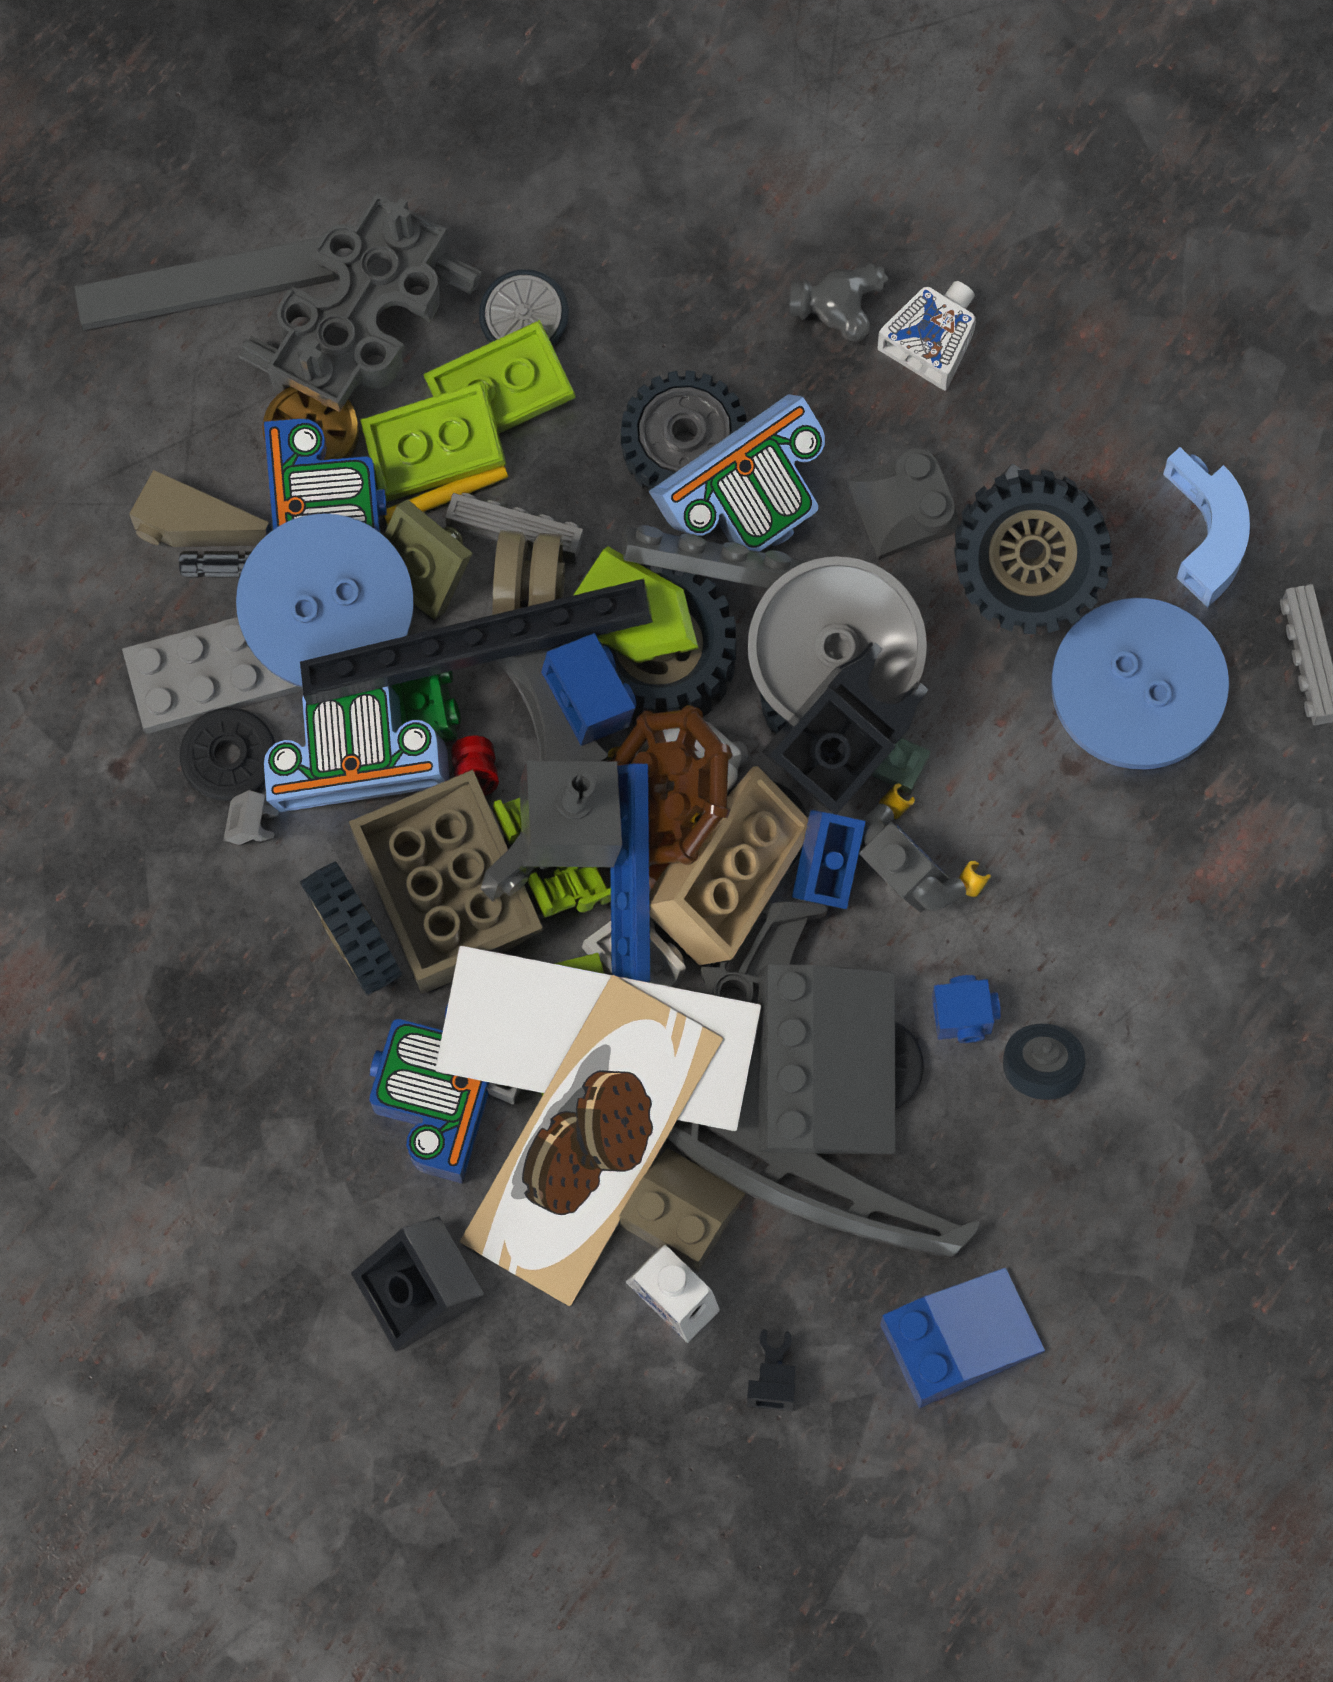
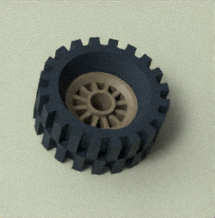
M1029 469L1017 470L1018 477L1007 480L1006 474L994 478L996 485L987 490L985 486L980 488L975 493L976 501L972 505L967 503L963 509L961 525L957 524L955 531L956 544L954 553L960 584H963L966 597L972 605L976 603L979 606L980 614L987 620L991 621L994 617L999 620L1001 628L1012 631L1013 626L1017 625L1022 626L1024 634H1036V627L1047 626L1048 633L1060 630L1058 622L1068 618L1071 624L1081 619L1080 610L1084 606L1091 610L1098 602L1096 593L1099 588L1105 590L1109 581L1107 569L1112 567L1111 540L1100 509L1095 506L1093 498L1085 489L1080 491L1077 488L1075 481L1064 476L1063 480L1057 479L1052 471L1042 469L1041 475H1031ZM1028 519H1037L1034 528L1029 527ZM1020 521L1023 522L1024 530L1021 532L1014 526V524ZM1044 522L1050 523L1051 525L1042 532ZM1008 530L1015 539L1004 537V534ZM1058 531H1059V532L1061 533V535H1062V537L1050 539V538L1053 537ZM1028 540H1038L1044 545L1041 555L1032 559L1022 556L1020 548ZM1000 545L1012 548L1010 550L999 552ZM1060 547H1065L1064 553L1052 550ZM1014 559L1007 567L1002 563L1003 561ZM1049 559L1058 561L1060 564L1056 568ZM1022 566L1020 576L1017 577L1013 573ZM1044 567L1050 574L1042 577L1040 568ZM1030 570H1034L1036 579H1027Z

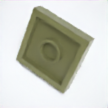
M407 499L396 506L384 537L396 548L407 567L413 589L414 604L433 620H436L445 613L473 553L463 545V539L456 529L448 526L442 528Z

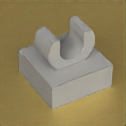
M248 790L235 796L230 801L224 841L241 845L252 839L264 842L274 838V832L264 830L260 825L261 817L271 819L278 816V810L273 806L264 805L265 795Z

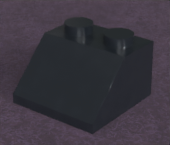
M439 1216L400 1229L351 1272L395 1351L403 1349L455 1319L484 1295Z

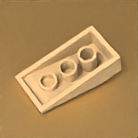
M759 766L752 767L727 796V807L731 809L728 818H722L699 849L698 859L689 865L682 864L681 862L670 863L649 892L650 916L698 965L733 959L804 842L808 818Z

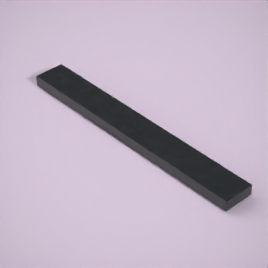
M639 579L300 661L303 697L307 705H312L570 643L593 633L599 636L653 623L647 586L644 579Z

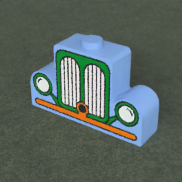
M788 394L655 486L649 493L672 528L687 534L703 536L710 533L718 523L729 542L739 543L747 547L748 550L760 552L770 544L776 546L788 540L794 534V527L818 511V503L794 463L795 461L809 462L820 455L825 445L823 429L804 397Z
M390 686L312 705H307L304 697H302L305 746L302 747L292 740L277 742L269 748L264 760L266 800L278 812L423 791L450 779L445 742L426 722L412 720L403 725L401 724L399 696Z

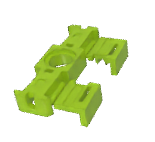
M520 798L504 804L501 799L494 802L493 813L510 845L515 842L522 832ZM556 867L557 870L553 872L554 877L545 878L543 881L540 876L538 877L537 873L530 874L528 885L544 918L574 907L576 905L575 900L577 899L579 901L576 909L579 912L593 909L594 904L598 901L601 905L611 902V888L607 889L597 867H583L579 870L578 867Z

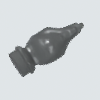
M870 263L864 268L857 267L855 270H831L823 277L819 284L811 286L810 282L806 279H803L802 282L791 281L790 316H800L803 320L810 313H814L828 327L840 330L842 336L848 341L860 342L869 335L870 330L869 320L861 309V299L871 291H882L884 284L888 282V277L884 274L882 267H874Z

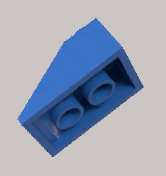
M1006 1267L917 1299L882 1315L880 1323L919 1408L1045 1352Z

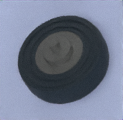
M1032 1024L1019 1029L1008 1040L1003 1056V1069L1009 1083L1020 1093L1041 1100L1058 1099L1073 1092L1082 1080L1086 1064L1085 1052L1080 1041L1068 1030L1051 1024Z

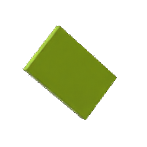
M540 320L423 374L433 397L483 381L488 391L498 434L576 398Z
M483 381L360 420L368 453L373 460L378 490L385 489L386 502L507 465L488 391Z

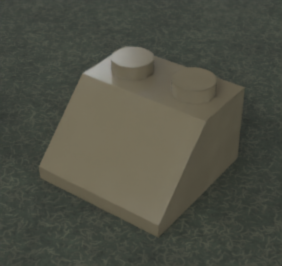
M667 1148L643 1176L619 1215L620 1226L658 1249L666 1245L687 1266L699 1272L746 1196V1193Z

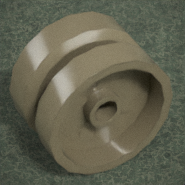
M500 530L495 556L492 614L495 615L524 608L525 602H529V606L563 598L565 563H563L562 534L540 533L534 541L532 559L528 560V543L524 533Z

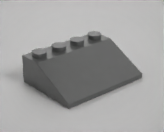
M767 964L759 970V1004L761 1005L759 1014V1153L894 1155L895 973L818 965Z

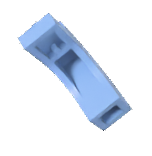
M1179 447L1168 457L1163 475L1199 508L1206 522L1207 537L1198 548L1181 562L1177 579L1206 607H1209L1229 587L1239 570L1250 534L1249 510L1240 485L1224 465L1211 476L1208 474L1207 466L1198 456L1194 454L1188 455Z

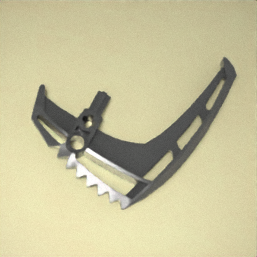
M788 901L766 904L753 927L761 919H764L766 922L752 944L739 972H727L726 967L730 960L721 961L720 967H701V975L705 986L686 987L685 990L721 997L726 989L737 988L745 994V1002L759 1004V970L767 964H790L806 923L825 917L827 915V906L819 903ZM759 1019L737 1130L731 1131L706 1125L701 1126L769 1164V1167L756 1173L698 1141L701 1124L677 1120L667 1137V1140L700 1167L738 1190L794 1215L863 1238L910 1250L953 1258L973 1239L980 1225L979 1221H974L960 1226L921 1210L860 1181L828 1163L815 1153H759ZM792 1174L821 1189L851 1201L853 1206L843 1211L778 1184V1182L784 1176ZM879 1212L900 1220H904L928 1229L935 1230L939 1232L941 1236L916 1232L888 1225L885 1223L877 1222L868 1219V1216L872 1213Z

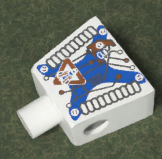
M954 281L944 296L930 287H923L881 328L877 349L946 391L974 334L976 317L973 313L966 310L975 297L974 292L967 285L959 281Z
M666 1245L659 1248L626 1281L687 1343L720 1311L712 1290ZM701 1305L700 1309L693 1316H691L692 1313Z

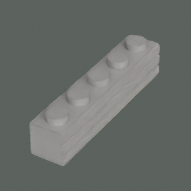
M453 493L445 516L446 526L498 541L500 530L523 532L527 539L528 550L533 551L534 541L540 533L562 534L563 560L574 563L577 562L584 540L583 529L575 523L556 522L550 516L543 514L538 516L531 515L526 510L518 507L513 509L502 507L500 503L493 500L484 502L477 500L476 497L468 493H461V495Z
M1310 584L1288 588L1284 593L1283 599H1280L1282 614L1287 615L1289 624L1286 625V632L1289 641L1293 640L1295 650H1292L1293 662L1295 666H1299L1301 673L1298 676L1301 692L1305 691L1307 701L1304 702L1306 716L1311 717L1313 726L1333 722V664L1314 586Z

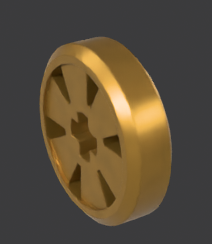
M290 386L271 401L265 412L262 426L264 441V422L309 419L316 422L323 431L327 446L326 455L323 460L350 458L356 448L359 427L355 410L349 400L346 401L339 412L329 406L322 405L320 401Z

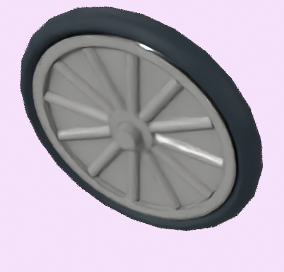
M520 269L498 277L484 293L479 307L480 326L490 343L540 320L553 346L564 333L569 316L568 302L562 288L554 279L535 270Z

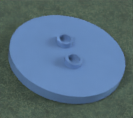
M337 514L302 516L290 520L271 531L257 544L247 558L237 587V616L242 634L249 648L261 664L271 673L299 687H302L300 661L407 636L413 617L414 601L411 579L407 567L396 548L387 538L371 526L357 519Z
M1128 598L1112 601L1084 615L1072 626L1062 640L1054 660L1051 676V692L1054 707L1060 722L1070 737L1086 752L1099 760L1128 769L1145 770L1165 767L1177 763L1196 752L1207 742L1217 728L1225 710L1229 691L1226 661L1219 644L1211 632L1197 618L1180 607L1149 598Z

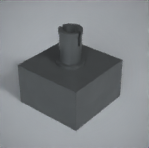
M526 760L519 782L523 866L614 867L622 847L617 762Z

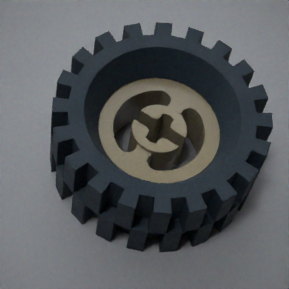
M641 564L645 568L651 570L650 565ZM662 568V573H656L684 590L698 644V649L692 650L687 660L679 661V651L654 657L655 659L646 661L647 672H644L636 667L629 658L608 647L613 654L616 664L615 671L622 684L627 683L630 686L636 699V707L632 716L633 726L637 724V716L644 711H651L653 713L682 710L687 705L699 708L704 717L711 711V700L715 698L720 702L725 696L726 682H732L735 672L736 625L734 616H729V603L725 596L722 595L716 598V585L708 578L699 585L697 583V574L684 572L682 576L675 575L674 570Z

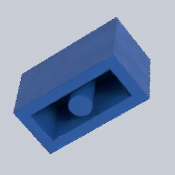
M595 633L548 651L541 670L581 746L628 728L636 707V699L632 689L627 683L622 684L615 671L616 664L612 652L607 646L602 647Z
M810 810L792 898L847 909L866 821Z

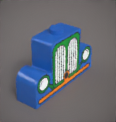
M309 419L264 422L273 530L290 520L302 516L337 514L357 519L380 532L379 516L387 515L385 489L376 490L374 464L370 457L323 460L326 455L327 446L323 431L317 423Z
M447 1004L446 1009H445V1018H446V1013H447L448 1004ZM395 1019L391 1024L384 1050H376L370 1068V1076L375 1077L369 1097L373 1111L377 1115L415 1125L407 1136L406 1146L412 1164L419 1171L463 1184L489 1097L487 1090L489 1082L436 1072L443 1030L402 1019Z

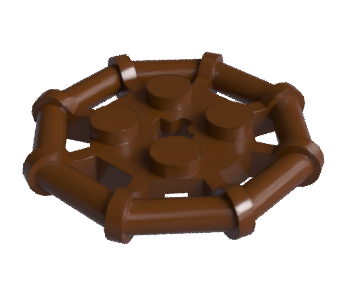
M687 705L682 710L660 713L644 711L637 716L636 726L613 758L608 757L606 762H617V766L630 764L632 760V764H648L649 867L652 864L674 862L689 865L698 859L699 849L722 818H728L731 809L727 807L728 760L733 756L729 745L721 742L704 721L703 713L697 707ZM679 728L677 740L666 742L663 730ZM696 740L705 750L704 757L699 758L694 753L698 751L694 746ZM647 741L649 745L647 751L638 753ZM668 782H674V790L669 791L666 795ZM696 813L703 814L696 824L695 822H690ZM664 835H675L676 841L673 845L661 846Z

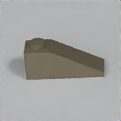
M155 470L152 471L129 513L136 534L154 545H159L161 541L172 547L257 546L272 531L268 521Z

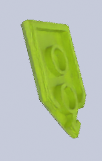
M607 546L601 552L574 595L644 579L648 590L653 623L597 636L599 642L636 663L653 660L656 656L678 651L683 653L698 649L684 590L638 563L624 561L623 554Z

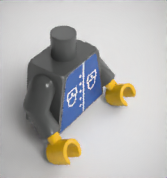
M899 783L895 784L880 799L879 804L862 819L866 821L861 841L865 848L859 854L906 902L920 913L925 908L930 911L942 909L963 898L965 894L977 897L991 878V875H978L974 871L979 866V863L970 861L958 878L950 879L893 822V819L900 818L915 802L914 797L909 801L901 798L897 790L902 785Z

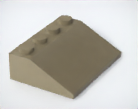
M473 770L349 821L354 840L421 995L453 981L460 946L504 954L543 931L525 886L511 896L504 893L493 902L481 890L486 870L506 853L508 848Z

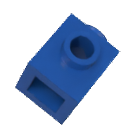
M962 975L951 978L949 980L950 984L934 985L932 1003L938 1040L958 1038L959 1043H974L984 1040L985 1034L992 1033L994 1020L1000 1019L1001 1013L998 993H990L988 979L977 980L974 975Z

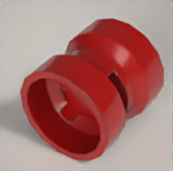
M477 735L466 736L456 741L451 748L452 764L455 768L454 777L473 770L484 796L491 794L497 789L499 784L497 767L494 765L496 760L494 744L490 739Z

